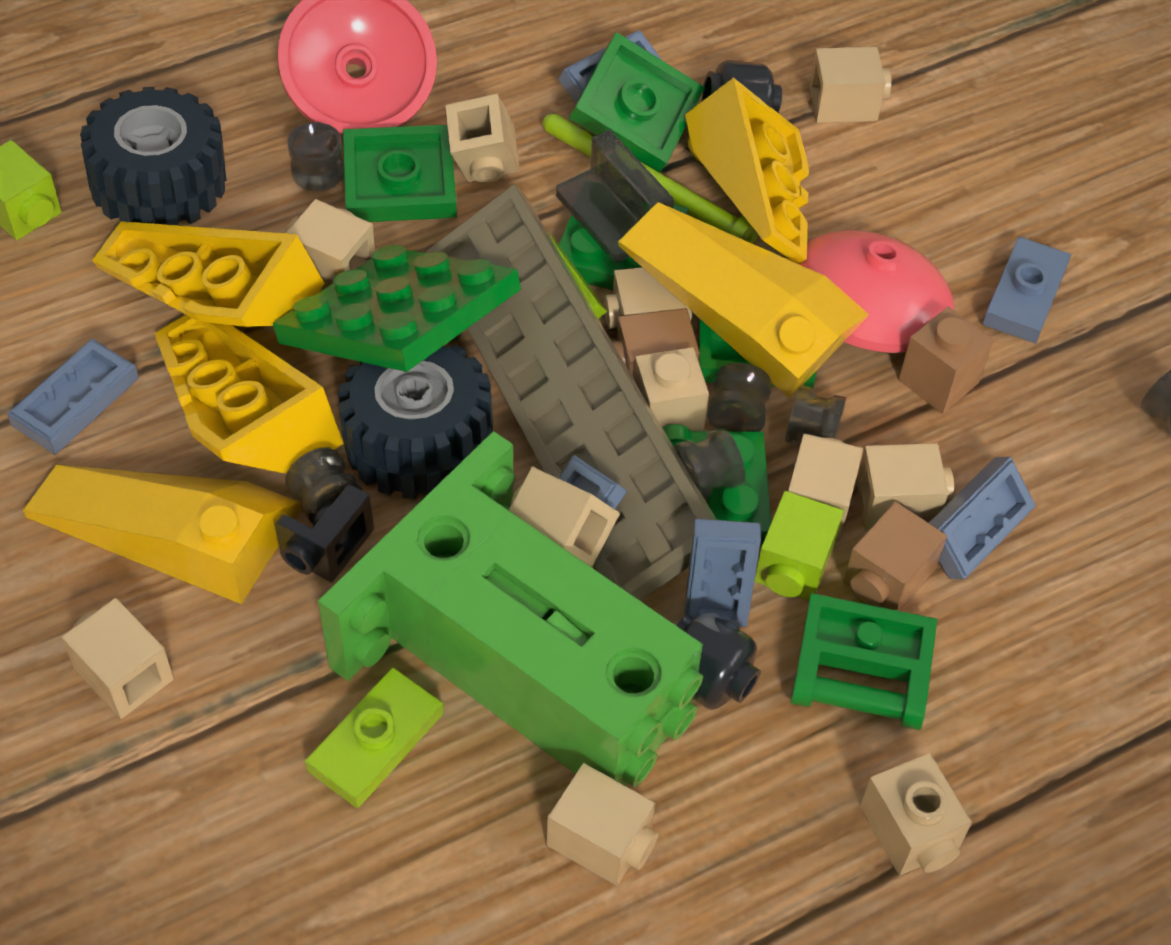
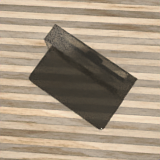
M611 130L592 137L591 169L556 186V197L613 262H620L630 257L618 246V241L657 202L673 208L674 198Z

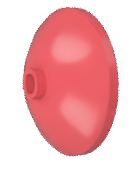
M302 0L290 13L281 31L278 44V69L287 96L298 111L316 126L343 136V129L401 127L409 122L421 110L430 95L436 76L437 54L427 23L416 8L407 0ZM356 64L364 69L365 74L362 77L354 78L347 73L346 68Z
M863 230L835 231L807 241V260L800 265L825 275L869 314L867 319L844 341L847 344L878 352H907L910 337L948 306L954 310L951 290L938 268L926 256L902 241L883 234Z

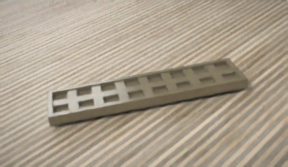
M514 184L426 252H444L448 257L464 260L486 259L494 265L517 268L521 290L467 329L544 472L559 478L571 458L575 455L627 490L615 509L620 515L594 565L600 574L641 601L689 567L695 519L716 520L526 195Z

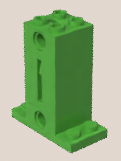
M493 431L318 600L329 668L349 681L363 666L371 667L377 663L385 654L392 638L576 774L582 764L585 763L624 786L630 784L632 787H637L652 770L658 757L655 751L668 736L673 740L680 738L690 726L697 713L698 708L693 705V696L703 680V675L698 672L703 644L509 511L515 475L513 474V444Z

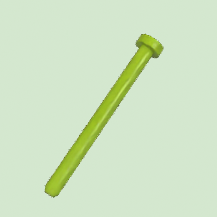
M548 114L545 116L542 125L550 135L664 201L689 208L688 214L695 219L752 244L756 241L758 234L743 215L740 218L734 216L558 114Z

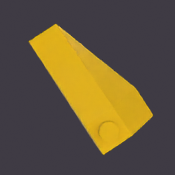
M732 78L685 114L690 136L688 147L693 156L705 166L760 238L789 260L801 264L807 260L808 223L800 208L808 203V192L800 186V182L809 176V165L800 131L735 78Z
M659 202L618 241L620 248L789 399L869 315L825 275Z
M121 221L92 259L95 266L107 274L199 322L244 327L273 326V322L293 310V305L297 301L318 294L325 284L298 235L289 233Z
M185 315L154 333L192 436L223 461L296 475L305 468L314 466L325 455L344 444L323 386L234 326L199 322Z
M56 465L23 509V513L28 519L242 605L279 546L274 523L282 514L296 519L302 510V506L299 501L247 481Z

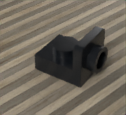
M348 484L334 502L330 501L323 505L315 517L312 528L282 514L274 523L280 555L283 560L299 573L308 575L312 572L332 583L374 531L370 495Z

